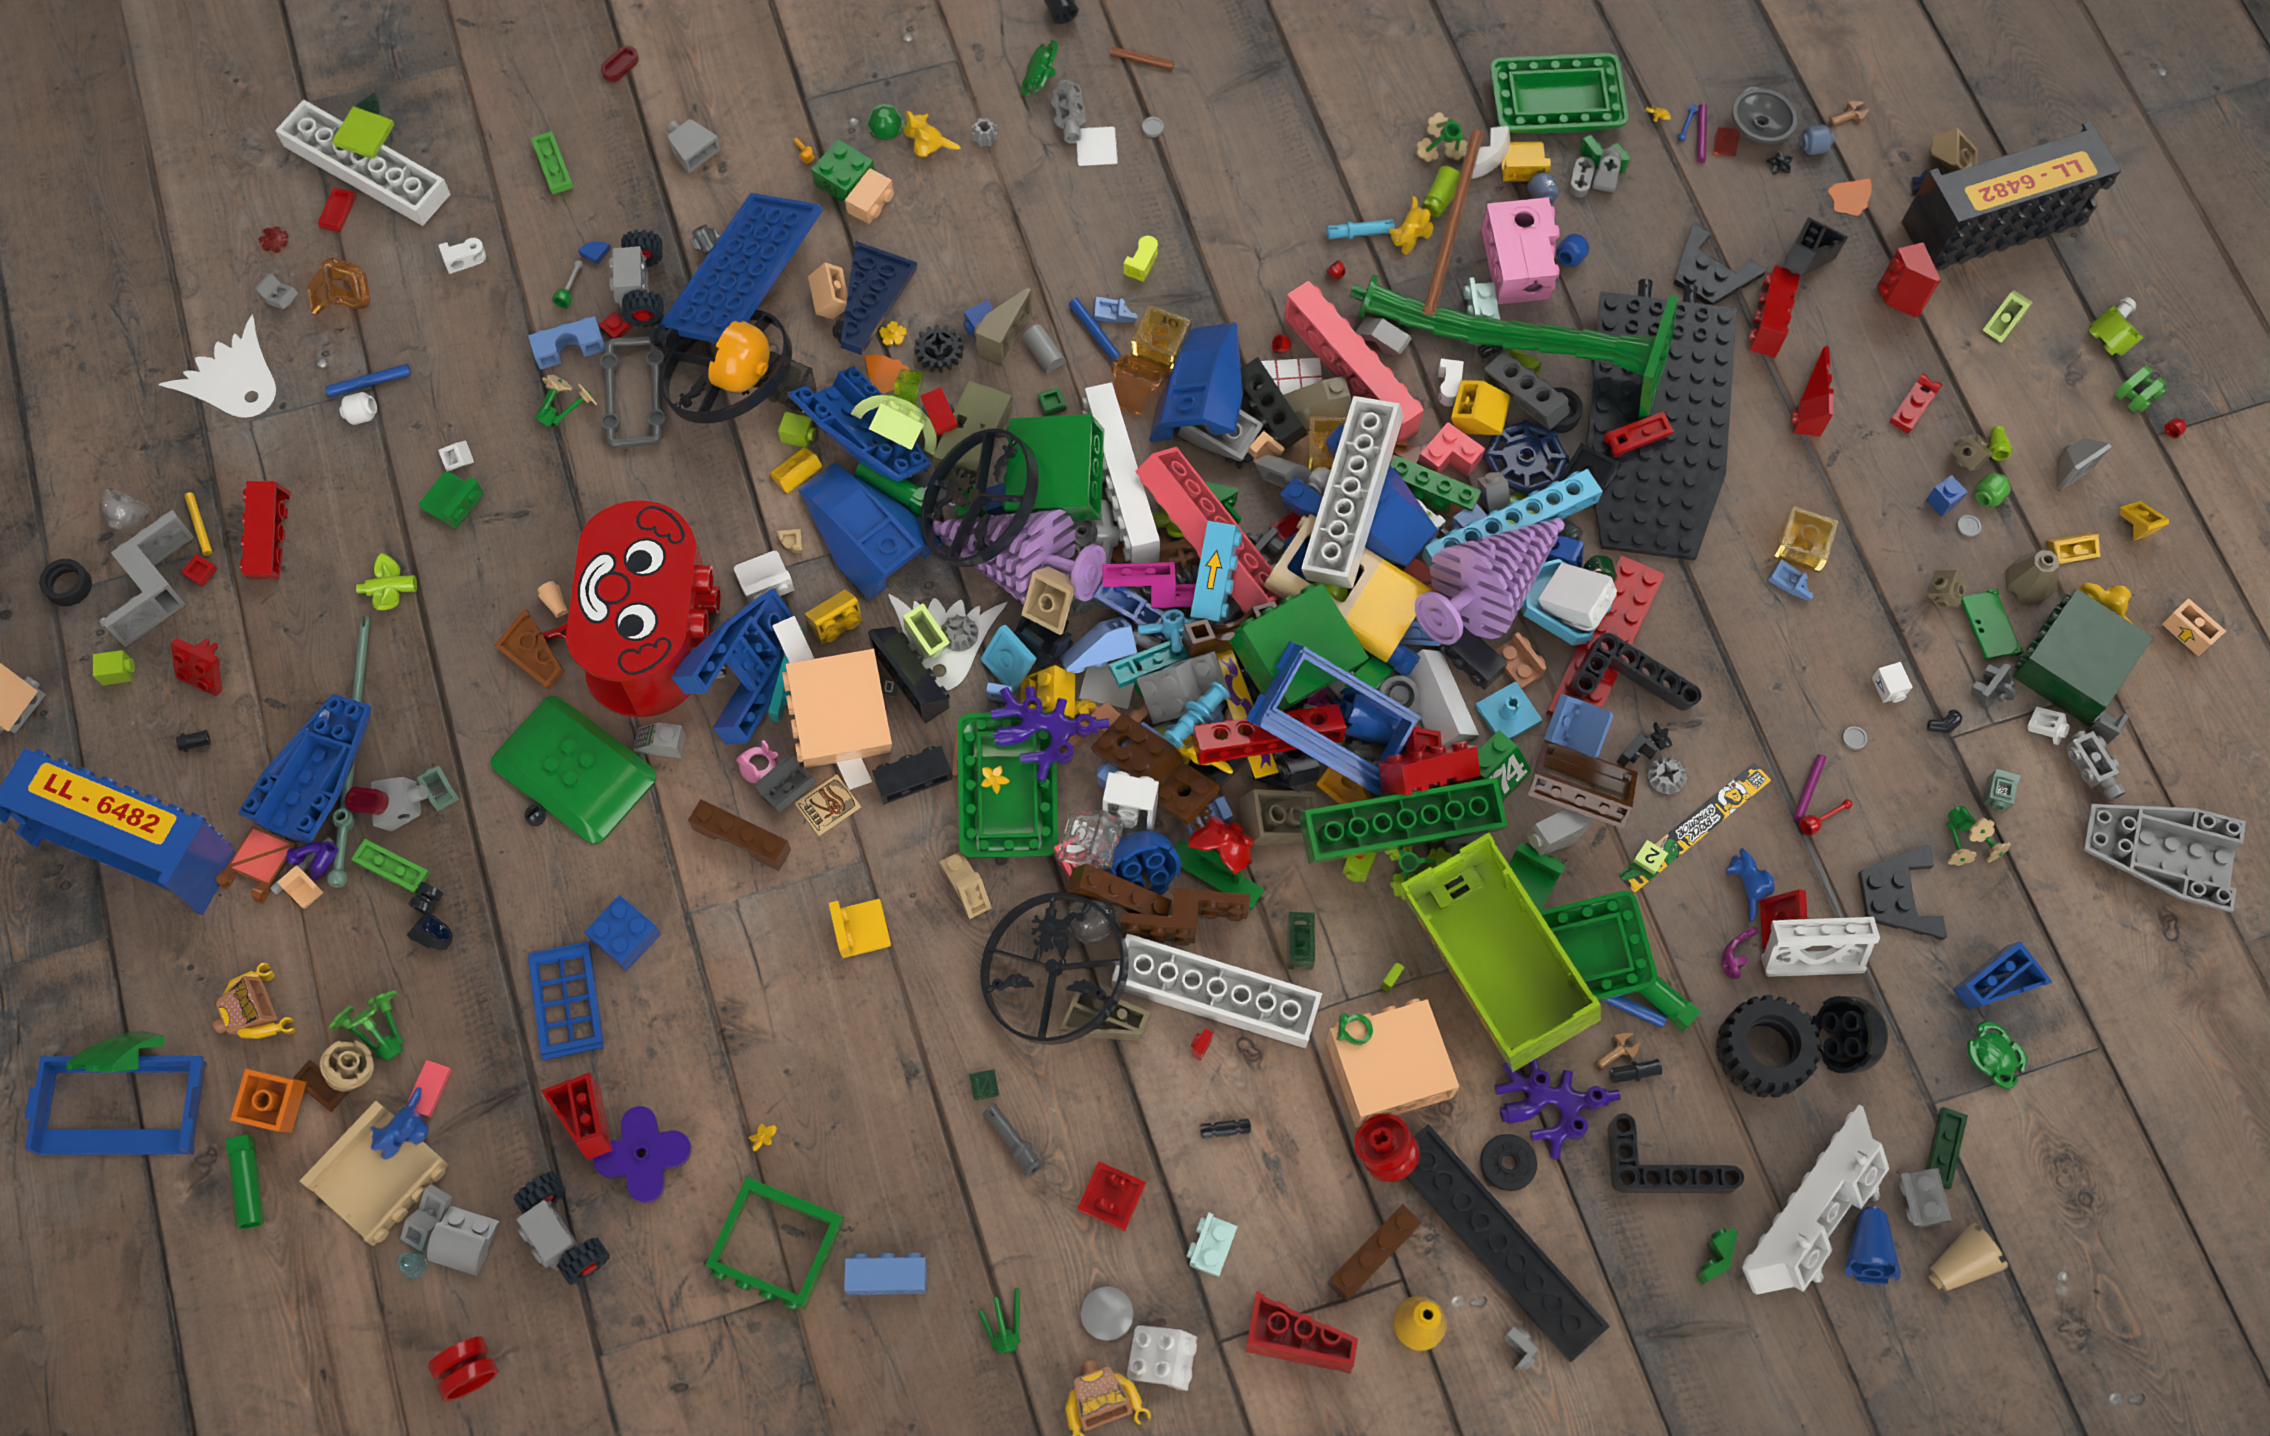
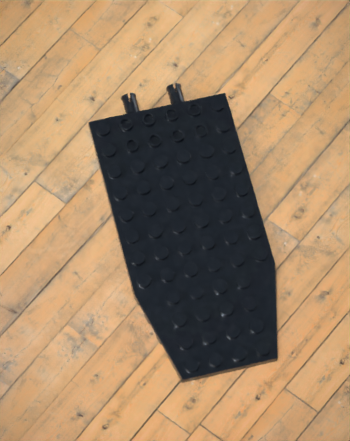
M1646 279L1638 281V296L1601 292L1599 295L1596 331L1619 337L1621 335L1656 336L1667 299L1651 298L1653 281L1650 279L1647 280L1646 285ZM1691 284L1683 286V301H1678L1672 344L1649 415L1650 417L1664 412L1674 431L1671 436L1614 458L1610 452L1612 448L1610 444L1606 443L1603 436L1610 431L1640 421L1638 417L1643 377L1612 364L1613 361L1594 360L1587 446L1622 464L1597 505L1593 504L1597 516L1596 523L1601 549L1695 561L1726 476L1737 308L1696 303L1698 287L1694 284L1692 290H1690ZM1623 437L1618 439L1620 444L1625 443Z

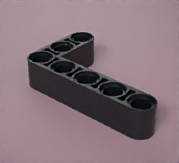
M1612 633L1602 634L1591 644L1569 684L1570 694L1577 699H1583L1596 689L1609 666L1681 711L1690 709L1702 697L1700 689L1695 684ZM1601 642L1608 646L1609 651L1602 647ZM1622 655L1628 658L1629 663L1623 661ZM1590 662H1594L1598 670L1593 669ZM1642 668H1646L1648 670L1649 676L1643 673ZM1663 680L1668 682L1670 689L1664 686ZM1579 681L1585 683L1587 690L1580 687ZM1684 693L1690 697V702L1684 698Z
M1620 1113L1608 1125L1611 1182L1614 1189L1618 1192L1728 1194L1735 1191L1744 1182L1743 1171L1734 1165H1639L1637 1131L1634 1118L1627 1113ZM1616 1122L1624 1123L1627 1126V1132H1620L1616 1127ZM1618 1148H1625L1629 1152V1158H1622L1618 1153ZM1621 1173L1629 1175L1631 1178L1630 1185L1624 1184L1621 1181ZM1647 1173L1653 1174L1656 1177V1185L1650 1184L1647 1181ZM1672 1174L1680 1175L1683 1179V1184H1676L1672 1179ZM1698 1174L1706 1175L1709 1184H1702L1699 1181ZM1725 1174H1730L1734 1178V1185H1730L1725 1181Z

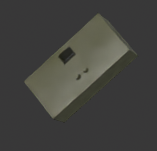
M969 380L953 413L959 427L943 434L933 455L934 469L936 470L947 453L966 437L985 429H1004L1013 410L1012 395ZM995 438L993 450L999 438ZM982 443L969 450L954 465L948 475L953 476L952 470L959 468L960 470H967L962 479L964 477L967 479V474L976 477Z

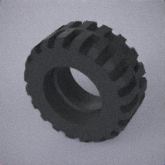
M1764 995L1761 999L1757 996L1752 997L1746 1003L1742 1002L1720 1026L1718 1031L1720 1036L1716 1039V1047L1720 1048V1051L1717 1053L1718 1062H1724L1725 1066L1722 1070L1725 1075L1730 1073L1734 1078L1731 1082L1736 1087L1739 1084L1743 1085V1091L1748 1094L1756 1091L1757 1096L1766 1098L1768 1095H1771L1773 1098L1781 1097L1784 1093L1789 1094L1800 1087L1817 1069L1816 1064L1820 1061L1822 1054L1818 1051L1822 1046L1821 1038H1816L1815 1035L1819 1032L1817 1025H1811L1809 1019L1812 1017L1807 1011L1803 1014L1798 1010L1800 1005L1795 1002L1791 1005L1786 1003L1787 998L1779 996L1776 1000H1773L1772 995ZM1767 1026L1778 1031L1784 1037L1790 1052L1789 1061L1785 1066L1780 1068L1769 1067L1759 1062L1752 1055L1747 1043V1034L1752 1027Z

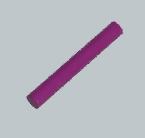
M1706 104L1698 106V163L1706 161Z
M1817 754L1793 816L1797 821H1800L1805 816L1825 764L1826 756L1822 754Z

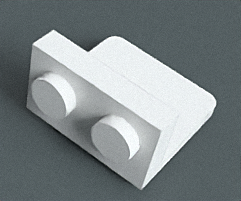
M771 551L734 567L735 574L748 604L769 588H773L779 596L794 591L788 570L786 571L777 551Z
M1137 1326L1133 1337L1127 1378L1133 1381L1165 1384L1178 1390L1188 1391V1385L1192 1378L1193 1356L1197 1350V1337L1178 1329Z

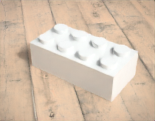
M1109 772L1103 796V834L1122 837L1137 830L1154 831L1159 782L1146 776L1136 778L1131 777L1125 772Z

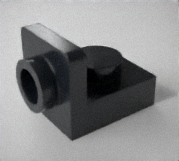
M1639 733L1623 751L1617 762L1625 767L1630 761L1634 764L1642 754L1651 760L1659 749L1651 738L1644 737Z

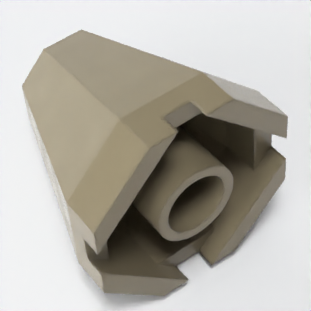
M2046 550L2022 555L2006 569V588L2011 593L2014 591L2017 594L2016 598L2020 602L2042 603L2057 589L2058 557L2052 551Z

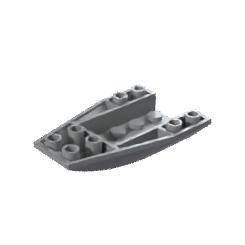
M2092 804L2089 811L2083 850L2180 900L2232 913L2236 896V888L2230 887L2235 850L2243 844L2246 821L2197 808Z

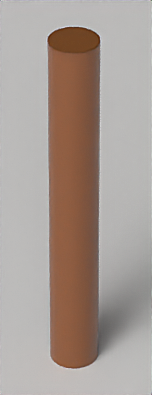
M1112 47L1110 51L1112 56L1171 70L1174 67V61L1117 47Z

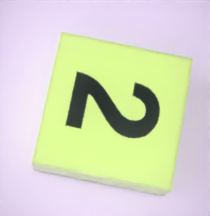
M1647 840L1633 862L1654 875L1668 853Z

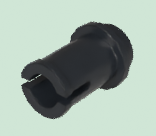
M207 730L187 735L181 733L180 736L176 737L179 751L189 752L191 748L211 745Z

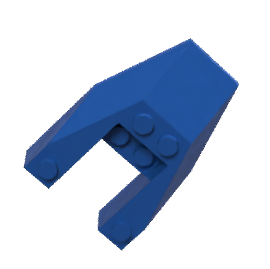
M1341 424L1325 441L1329 453L1334 457L1344 426ZM1389 465L1365 548L1385 560L1408 567L1438 532V529L1398 472ZM1294 477L1280 493L1283 504L1301 518L1304 515L1308 517L1310 514L1317 517L1323 496L1298 478Z
M769 588L723 622L682 660L671 677L684 694L707 693L724 664L727 663L741 683L713 726V730L725 744L747 743L771 704L785 654L773 625L794 616L773 588Z

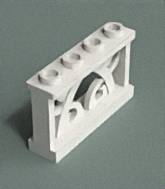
M1874 917L1773 920L1771 924L1772 931L1761 960L1767 977L1865 973L1867 969L1866 964L1874 944L1878 943L1880 936ZM1811 946H1833L1826 951L1807 952L1804 950Z

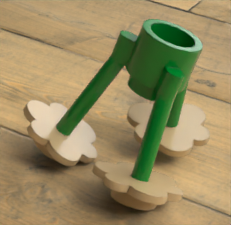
M1441 112L1435 113L1434 117L1428 119L1427 132L1430 135H1434L1437 139L1432 143L1428 138L1417 143V155L1422 159L1424 158L1426 162L1436 160L1439 156L1436 151L1437 145L1444 140L1446 142L1445 148H1447L1445 150L1446 157L1460 160L1461 157H1464V149L1468 145L1466 140H1462L1461 126L1454 122L1452 118H1444Z

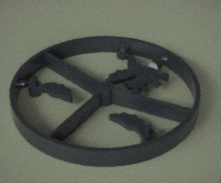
M756 309L749 319L757 321L753 326L764 332L772 324L782 332V354L776 357H769L767 370H770L776 361H778V364L766 381L763 378L759 379L755 386H753L758 389L750 394L749 390L741 392L742 395H750L735 404L713 411L710 410L721 388L712 383L698 412L681 408V404L684 408L691 407L693 404L691 399L701 395V392L705 390L707 382L704 374L691 387L689 393L686 395L681 393L679 395L680 402L673 404L670 399V379L679 361L708 367L710 361L715 362V358L685 353L699 339L683 336L675 348L669 352L660 374V389L671 409L679 417L687 421L709 424L733 419L762 403L782 382L792 359V343L781 322L772 314Z
M985 429L973 433L960 441L942 459L928 483L921 508L922 534L927 546L936 556L955 566H977L999 555L1019 535L1032 512L1039 484L1037 460L1026 442L1003 429ZM995 438H1011V445L1002 446L1005 454L998 458L994 466L993 475L997 483H1001L1009 458H1014L1017 455L1018 451L1013 446L1018 443L1023 451L1027 469L1023 495L985 494ZM982 443L977 476L972 477V475L967 474L968 478L964 477L962 479L967 470L956 468L952 470L953 478L946 479L954 465L969 450ZM971 483H972V484H975V489H973V490L971 491V493H970V495H969V498H970V500H969V499L966 497L965 493L962 492L961 490H964L966 493H969V492H970L969 489H972V488H973V486L971 485ZM940 489L947 490L946 496L938 502L937 509L934 512ZM954 500L957 506L964 507L967 505L968 508L948 554L945 556L939 549L934 537L933 519L936 516L940 517L943 513L942 507ZM988 501L1021 502L1011 523L990 546L984 541L991 516L986 513L975 527L976 532L974 536L978 542L974 541L973 546H975L977 553L969 557L959 558L981 506L986 505Z
M1066 892L1046 893L1022 902L1006 914L997 924L987 941L980 969L981 988L984 999L996 1020L1007 1030L1024 1040L1043 1045L1072 1042L1098 1028L1117 1006L1128 977L1129 956L1122 931L1115 920L1093 901L1083 896ZM1071 900L1085 903L1082 913L1071 912L1063 920L1056 919L1055 901ZM1050 902V907L1046 908L1043 920H1040L1037 915L1034 916V920H1031L1032 923H1039L1038 927L1031 928L1033 930L1031 934L1035 935L1037 932H1041V936L1038 937L1040 941L1034 940V944L1040 947L1036 949L1033 959L996 949L1004 932L1019 916L1038 905ZM1092 906L1100 911L1112 926L1119 944L1120 958L1066 963L1064 958L1066 951L1069 949L1067 945L1069 939L1060 930L1066 929L1074 918L1079 922H1083L1085 920L1084 914H1087ZM1053 936V943L1057 947L1061 959L1059 962L1054 959H1050L1046 963L1040 962L1043 953L1042 948H1044L1045 952H1048V948L1053 950L1054 947L1051 941ZM994 953L1044 967L1049 973L1038 1037L1016 1031L1003 1019L997 1010L991 994L995 989L1002 991L1011 986L1015 989L1021 987L1034 988V985L1029 981L1028 976H1022L1020 973L1016 975L1011 974L1004 981L996 978L992 981V985H990V967ZM1120 965L1117 982L1111 996H1107L1105 990L1100 987L1096 988L1091 981L1087 982L1085 979L1074 981L1073 985L1066 987L1067 991L1079 992L1084 995L1090 993L1100 1001L1105 999L1106 1004L1091 1021L1079 1029L1057 1037H1046L1056 977L1060 976L1063 970Z

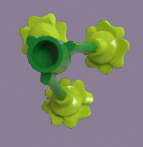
M1413 846L1385 851L1386 854H1390L1392 861L1399 860V865L1403 870L1400 874H1394V881L1390 883V887L1394 890V896H1401L1403 900H1406L1401 884L1416 876L1413 872L1419 869L1420 864H1427L1425 869L1429 867L1433 869L1452 858V854L1447 853L1443 847H1439L1437 850L1432 848L1429 855L1425 858H1419L1412 852Z

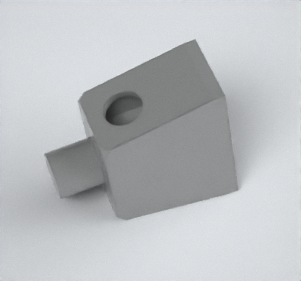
M674 120L667 126V131L670 132L667 137L670 149L688 174L721 150L718 137L694 120H688L682 125Z
M405 777L371 782L372 789L384 791L389 797L387 809L380 815H373V826L391 832L420 816V801L428 798L429 795L427 787Z

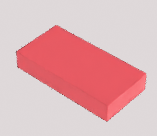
M426 1060L409 1097L410 1100L416 1088L420 1087L422 1089L421 1099L416 1106V1110L420 1115L432 1117L452 1072L451 1068Z

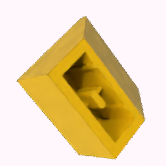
M1461 380L1451 416L1454 427L1464 434L1502 435L1511 399L1510 395L1484 381Z
M847 590L841 591L804 613L808 626L822 645L826 642H833L841 633L856 628L862 621L858 600Z
M1054 665L1024 678L1021 683L1020 703L1026 699L1025 688L1033 686L1035 687L1036 697L1042 702V711L1052 713L1058 698L1067 700L1064 712L1065 717L1074 719L1075 673L1067 672L1065 669ZM1034 704L1028 706V708L1035 709L1037 707Z

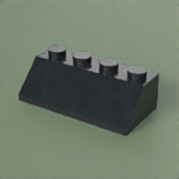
M894 626L868 631L871 648L874 649L875 656L925 723L949 709V693L944 686L939 687L937 685L935 674L930 668L926 669L923 666L921 655L916 649L914 651L911 650L908 646L910 642L903 632L899 633Z

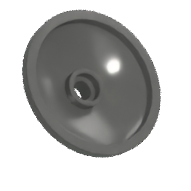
M1757 88L1745 91L1736 99L1732 108V119L1737 129L1747 138L1759 143L1774 144L1782 142L1792 135L1797 125V113L1791 102L1783 95L1769 89Z

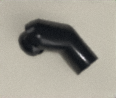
M1950 710L1948 712L1949 715L1942 721L1929 719L1927 730L1951 733L1962 723V715L1958 710Z

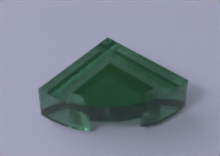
M375 93L356 104L359 109L377 115L380 112V103Z

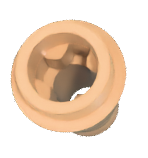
M550 581L538 588V597L552 611L556 618H560L568 613L559 585H556L554 581Z

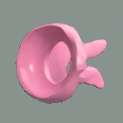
M762 740V748H750L737 757L736 761L739 764L740 774L750 783L758 782L777 766L776 758L778 753L769 750L766 741ZM755 755H763L768 759L769 765L766 769L757 771L756 766L750 763L749 760Z

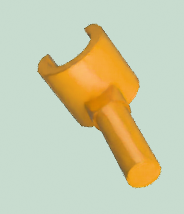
M795 138V144L802 151L799 157L804 163L809 164L815 158L812 154V148L804 146L798 138Z

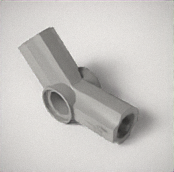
M1102 500L1101 520H1091L1092 527L1089 539L1091 544L1103 547L1106 553V564H1111L1113 547H1116L1119 541V528L1113 524L1111 505L1106 500Z

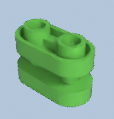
M2147 365L2128 379L2114 393L2120 401L2126 396L2132 401L2127 407L2133 413L2137 411L2142 413L2152 404L2150 402L2152 398L2158 400L2167 391L2164 388L2167 383L2161 377L2155 382L2149 377L2153 370ZM2143 384L2146 389L2138 394L2135 389Z

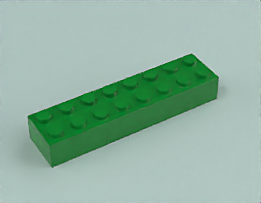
M1497 778L1432 788L1426 791H1415L1407 796L1397 794L1305 810L1298 815L1308 864L1497 832L1508 826Z

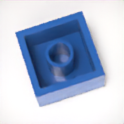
M618 895L584 932L593 944L626 972L661 935L657 926L621 895Z

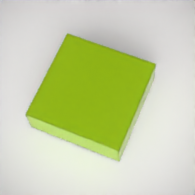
M1398 962L1397 964L1395 963L1384 979L1381 989L1389 994L1405 967Z

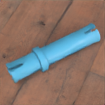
M1388 219L1362 223H1352L1350 221L1342 225H1327V239H1353V237L1387 234L1390 233L1389 229H1395L1394 220Z

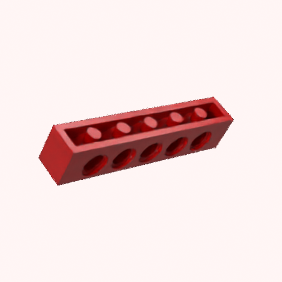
M1325 704L1314 708H1299L1295 711L1284 712L1335 743L1344 741L1346 725L1339 704ZM1246 718L1228 719L1211 724L1203 723L1193 728L1192 742L1199 765L1297 749L1265 729L1250 723Z

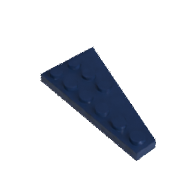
M855 241L841 336V348L860 355L864 353L917 270V262Z

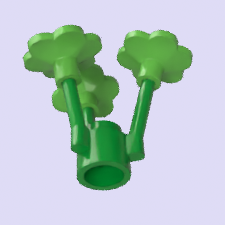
M393 990L366 1001L370 1007L361 1011L353 1019H350V1015L355 1008L349 1005L334 1018L328 1028L335 1031L339 1026H343L347 1031L351 1030L376 1053L379 1059L383 1057L385 1062L403 1051L400 1045L404 1041L396 1028L390 1012L392 1008L389 1002L398 995V992ZM376 1005H379L381 1012L385 1013L394 1038L390 1035L383 1038L376 1029V1023L371 1018L372 1014L377 1011ZM363 1024L367 1031L370 1030L379 1041L376 1043L377 1046L355 1026Z

